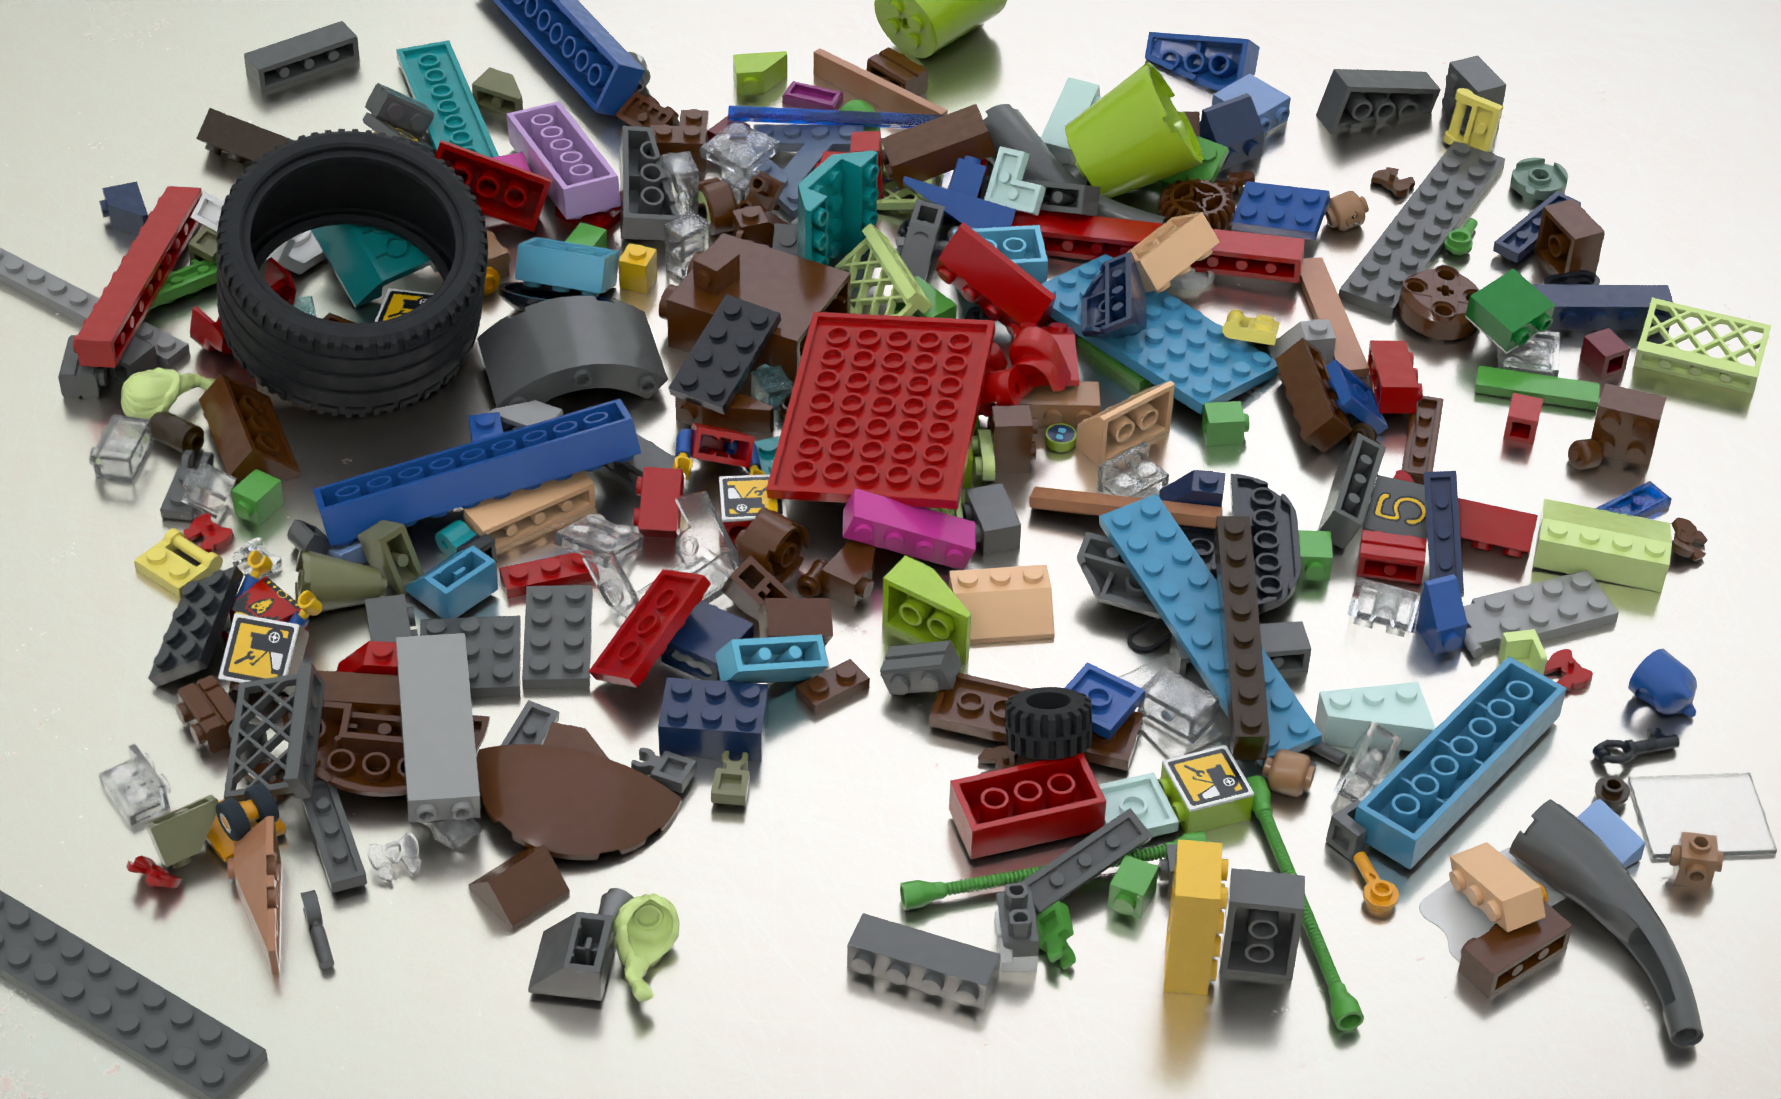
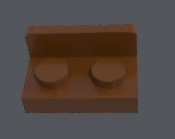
M637 91L631 95L615 114L617 120L625 126L651 127V125L662 124L679 126V115L674 109L669 106L664 108L651 95L647 94L644 96Z

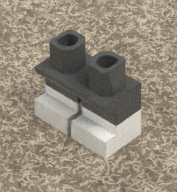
M1025 883L1006 884L1005 892H996L998 910H995L994 913L998 953L1001 954V973L1037 971L1039 936L1032 891L1027 890V884Z

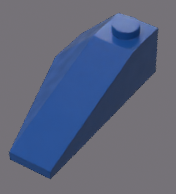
M1149 32L1144 58L1214 91H1220L1249 73L1255 75L1260 47L1250 39Z

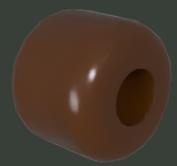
M1594 439L1576 440L1568 449V460L1577 470L1594 469L1603 460V449L1600 443Z

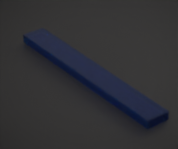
M730 105L727 109L728 121L807 125H864V127L909 129L944 116Z

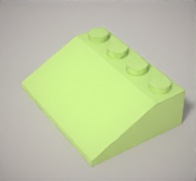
M1544 498L1533 567L1566 574L1588 570L1596 580L1662 593L1670 565L1672 548L1671 523Z

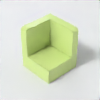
M1535 629L1503 633L1498 654L1500 662L1502 663L1509 656L1544 675L1547 655Z

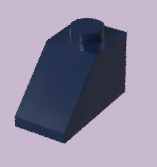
M137 181L102 188L104 200H100L99 204L103 218H109L112 228L138 236L141 226H144L148 219V213Z
M1194 469L1161 488L1159 497L1163 501L1222 507L1226 473Z

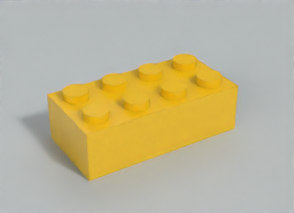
M1181 839L1177 841L1166 931L1163 992L1207 995L1209 981H1216L1218 959H1212V957L1219 958L1221 936L1219 934H1223L1224 911L1222 909L1226 910L1228 887H1225V883H1221V881H1227L1229 859L1222 858V843Z

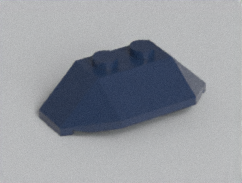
M1130 251L1103 262L1099 269L1101 272L1092 280L1082 297L1081 332L1085 337L1121 339L1126 336L1137 335L1142 330L1147 329L1146 293L1134 256Z

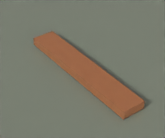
M821 48L813 52L814 75L915 125L948 114L947 109Z
M1323 257L1303 259L1299 283L1314 319L1330 320L1336 336L1333 360L1336 359L1357 377L1369 376V365Z
M1035 486L1029 497V507L1101 516L1144 498ZM1162 500L1178 525L1215 529L1216 517L1223 516V507Z

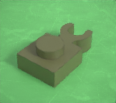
M724 751L722 755V768H715L711 789V803L746 806L750 784L747 752H743L741 760L734 762L729 759V751Z

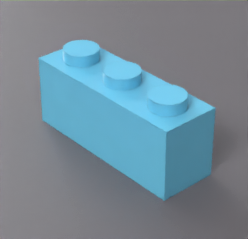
M822 634L733 639L715 653L720 680L729 682L769 683L808 680L829 666Z

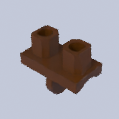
M760 170L758 175H753L749 183L751 190L747 198L740 201L737 209L761 205L770 212L772 210H779L780 205L776 202L786 184Z

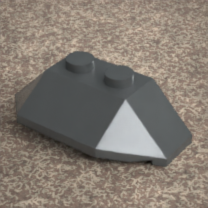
M1086 532L1076 560L1096 600L1161 619V616L1109 538ZM1205 564L1211 572L1212 566Z

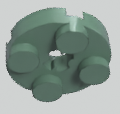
M1531 157L1516 163V168L1512 170L1510 182L1514 190L1522 195L1524 201L1536 203L1539 200L1548 199L1556 191L1565 194L1569 175L1567 170L1557 162H1554L1552 166L1545 163V158Z

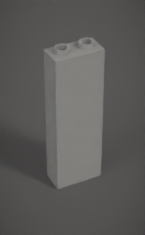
M465 633L396 637L408 821L429 823L438 820L480 818V791Z

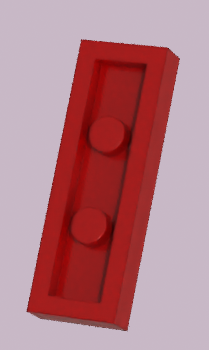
M594 548L499 568L500 579L507 599L526 595L527 586L575 585L603 579L602 567Z

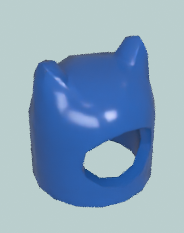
M1664 648L1653 651L1637 666L1630 678L1628 689L1638 698L1651 704L1656 709V712L1666 716L1682 713L1691 718L1695 717L1697 711L1693 705V700L1697 690L1696 677L1687 666Z

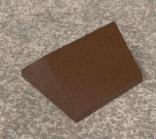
M546 845L524 849L468 884L469 890L512 930L570 894V890Z

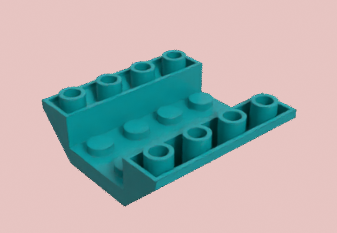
M872 150L833 154L798 183V257L828 266V263L837 258L840 253L848 255L866 238L862 230L871 223L876 227L878 214L876 213L877 198L879 195L877 190V176L879 173L878 152ZM870 249L862 255L861 259L870 252Z
M350 224L324 226L311 230L355 308L382 297V287L429 265H431L435 273L438 272L429 258L417 247L385 230Z

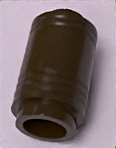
M168 411L155 413L148 423V431L154 440L181 453H184L185 450H193L196 453L204 444V431L200 426Z

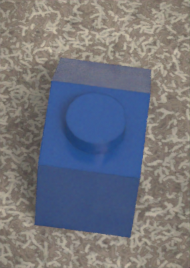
M965 155L964 159L958 158L947 189L977 198L986 166L980 165L981 160L975 157Z
M1452 574L1424 581L1416 630L1433 655L1463 648L1468 624L1457 577Z

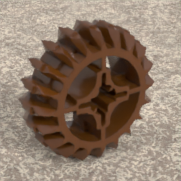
M1186 178L1184 182L1176 180L1175 184H1168L1167 189L1162 190L1158 211L1159 215L1166 217L1165 222L1172 217L1203 212L1212 229L1227 230V228L1231 227V222L1234 220L1236 206L1233 194L1228 192V188L1221 187L1220 183L1213 184L1210 182V179L1203 181L1199 178L1197 180Z

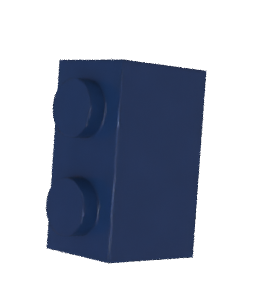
M1248 93L1202 109L1200 137L1226 146L1229 149V154L1220 171L1262 156L1265 133L1253 100Z

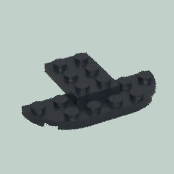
M1231 473V515L1250 516L1258 612L1261 614L1286 602L1294 594L1299 584L1301 556L1297 513L1289 498L1284 493L1280 496L1269 489L1267 482L1255 477ZM1179 525L1203 562L1212 566L1211 573L1217 579L1214 551L1215 529Z

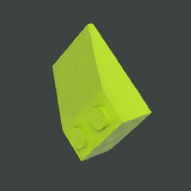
M905 555L883 578L882 626L918 643L950 640L956 649L961 663L966 665L969 662L971 613L933 568Z

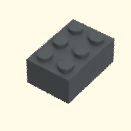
M1231 868L1227 907L1221 938L1219 973L1292 981L1304 913V875Z

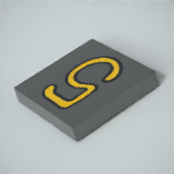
M366 112L362 121L377 134L383 132L389 137L393 135L398 136L399 140H409L412 142V145H420L424 147V151H431L436 155L434 147L422 138Z
M1377 475L1363 530L1381 531L1383 533L1404 536L1412 535L1427 539L1424 485Z

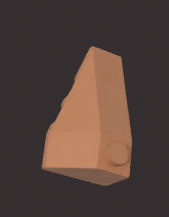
M267 816L248 831L243 838L234 843V858H228L227 869L229 880H235L238 896L272 975L280 974L282 863L274 816Z

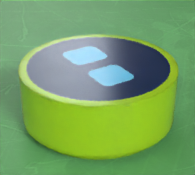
M1053 424L1046 430L1045 444L1053 451H1069L1076 445V430L1067 424Z

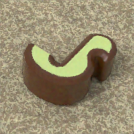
M717 177L693 182L690 187L692 202L696 208H706L710 234L716 236L722 233L733 232L732 210H737V204L730 184L725 180L720 181Z

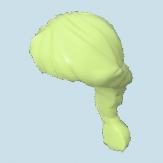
M160 367L132 374L122 386L121 405L123 412L131 422L148 424L155 413L169 411L182 393L197 387L206 391L216 379L205 378L197 373L179 374L173 369H162Z
M645 893L642 896L630 899L619 909V914L614 920V946L617 949L621 963L625 966V979L632 987L634 997L640 1002L649 1001L654 997L651 987L642 978L646 975L647 970L654 967L661 957L673 947L680 933V920L674 904L666 897L655 893L650 895Z

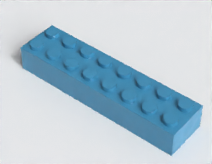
M1508 656L1357 805L1354 820L1367 830L1364 842L1411 869L1560 717L1567 688Z

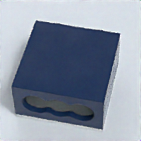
M701 601L687 617L684 626L677 631L667 645L666 651L661 655L662 665L693 679L721 681L715 653L730 640L754 638V623L724 611L715 605Z

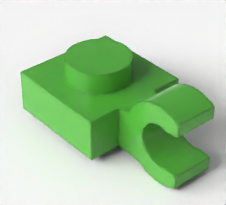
M1057 901L1036 916L1039 948L1047 952L1048 958L1052 963L1060 959L1062 969L1066 970L1076 963V956L1066 941L1074 935L1068 906Z

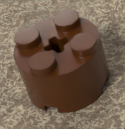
M763 507L758 511L747 530L743 529L737 535L735 545L739 548V563L741 565L751 555L780 583H785L797 572L804 560L799 555L803 546L808 549L809 532L806 527L774 510Z

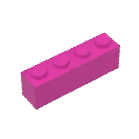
M856 488L843 509V538L959 570L965 569L976 550L975 522L923 507H911L893 499Z

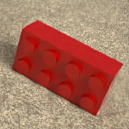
M1077 753L1076 756L1069 758L1041 760L950 780L949 811L970 859H975L1097 831L1104 826L1106 799L1084 754Z

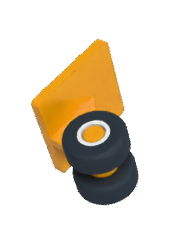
M257 783L245 790V801L238 802L235 798L229 797L218 801L219 803L216 805V816L206 841L224 862H227L228 858H234V843L243 838L248 831L267 816H274L277 837L286 832V826L279 818L277 804L270 791L262 783Z

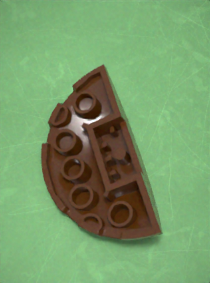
M323 701L315 775L331 786L355 794L379 797L406 795L401 716L353 712L352 703ZM288 711L282 716L283 727L292 719V714ZM473 715L476 753L487 734L490 716Z
M512 744L479 749L476 757L479 791L483 798L482 807L494 824L498 822L503 824L512 832L513 840L527 848L546 845L552 857L570 860H596L600 853L619 850L621 854L631 852L643 846L646 838L658 829L663 831L673 819L681 803L680 796L649 776L624 764L580 750L539 744Z

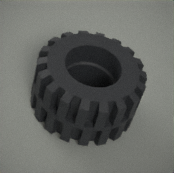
M1060 687L1032 688L1010 696L1008 701L1005 702L1006 746L1015 754L1040 760L1064 759L1087 751L1092 745V703L1090 698L1086 697L1083 693Z

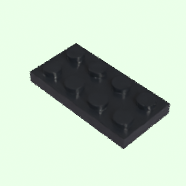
M726 294L668 387L670 395L725 414L781 322L780 313Z
M237 566L224 571L218 570L211 576L198 581L193 580L182 589V596L172 614V621L163 636V643L158 655L154 658V665L148 677L156 687L208 668L244 576Z

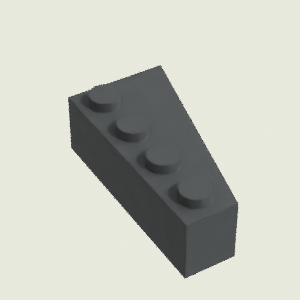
M1333 69L1316 116L1329 133L1339 132L1341 127L1349 126L1351 129L1361 127L1362 123L1375 121L1376 124L1383 123L1390 117L1398 116L1399 119L1432 113L1441 89L1426 71Z
M622 126L620 141L621 239L679 241L682 219L680 213L677 212L673 192L670 191L667 182L668 177L665 169L662 167L661 156L651 127Z

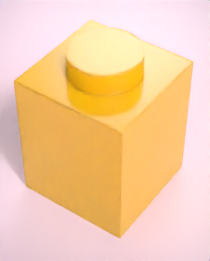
M629 243L618 260L620 288L648 294L658 277L657 249Z

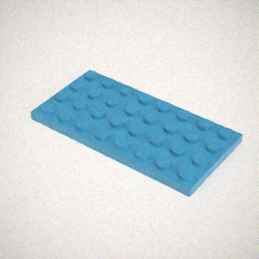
M1107 254L1041 283L1056 295L1051 318L1059 323L1067 324L1068 327H1072L1074 333L1154 385L1172 381L1175 383L1174 398L1200 415L1203 414L1204 403L1226 402L1273 378L1279 372L1276 361L1267 353L1261 352L1247 341L1227 338L1222 332V325L1210 320L1200 311L1194 310L1179 298L1172 296L1166 291L1157 294L1155 291L1145 292L1147 329L1142 330L1137 335L1126 336L1121 339L1083 336L1081 332L1082 297L1092 280L1101 272L1099 269L1103 262L1114 258Z

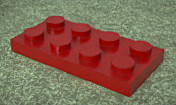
M662 569L588 672L599 681L637 688L647 678L649 670L657 659L664 654L667 645L677 631L684 626L692 610L702 601L711 582L704 575Z

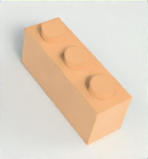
M1488 842L1449 856L1452 869L1449 872V879L1453 888L1457 892L1460 891L1474 907H1479L1490 921L1496 922L1506 932L1546 917L1541 886Z

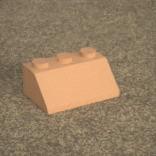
M1203 212L1172 217L1128 252L1131 251L1134 256L1145 292L1155 291L1157 294L1171 286L1170 281L1174 277H1180L1188 273L1192 269L1190 265L1196 260L1201 261L1211 255V249L1220 241Z
M1168 381L1147 388L1078 423L1076 448L1101 467L1169 432L1175 383Z
M1047 565L949 571V588L971 613L970 644L1055 638L1052 587Z

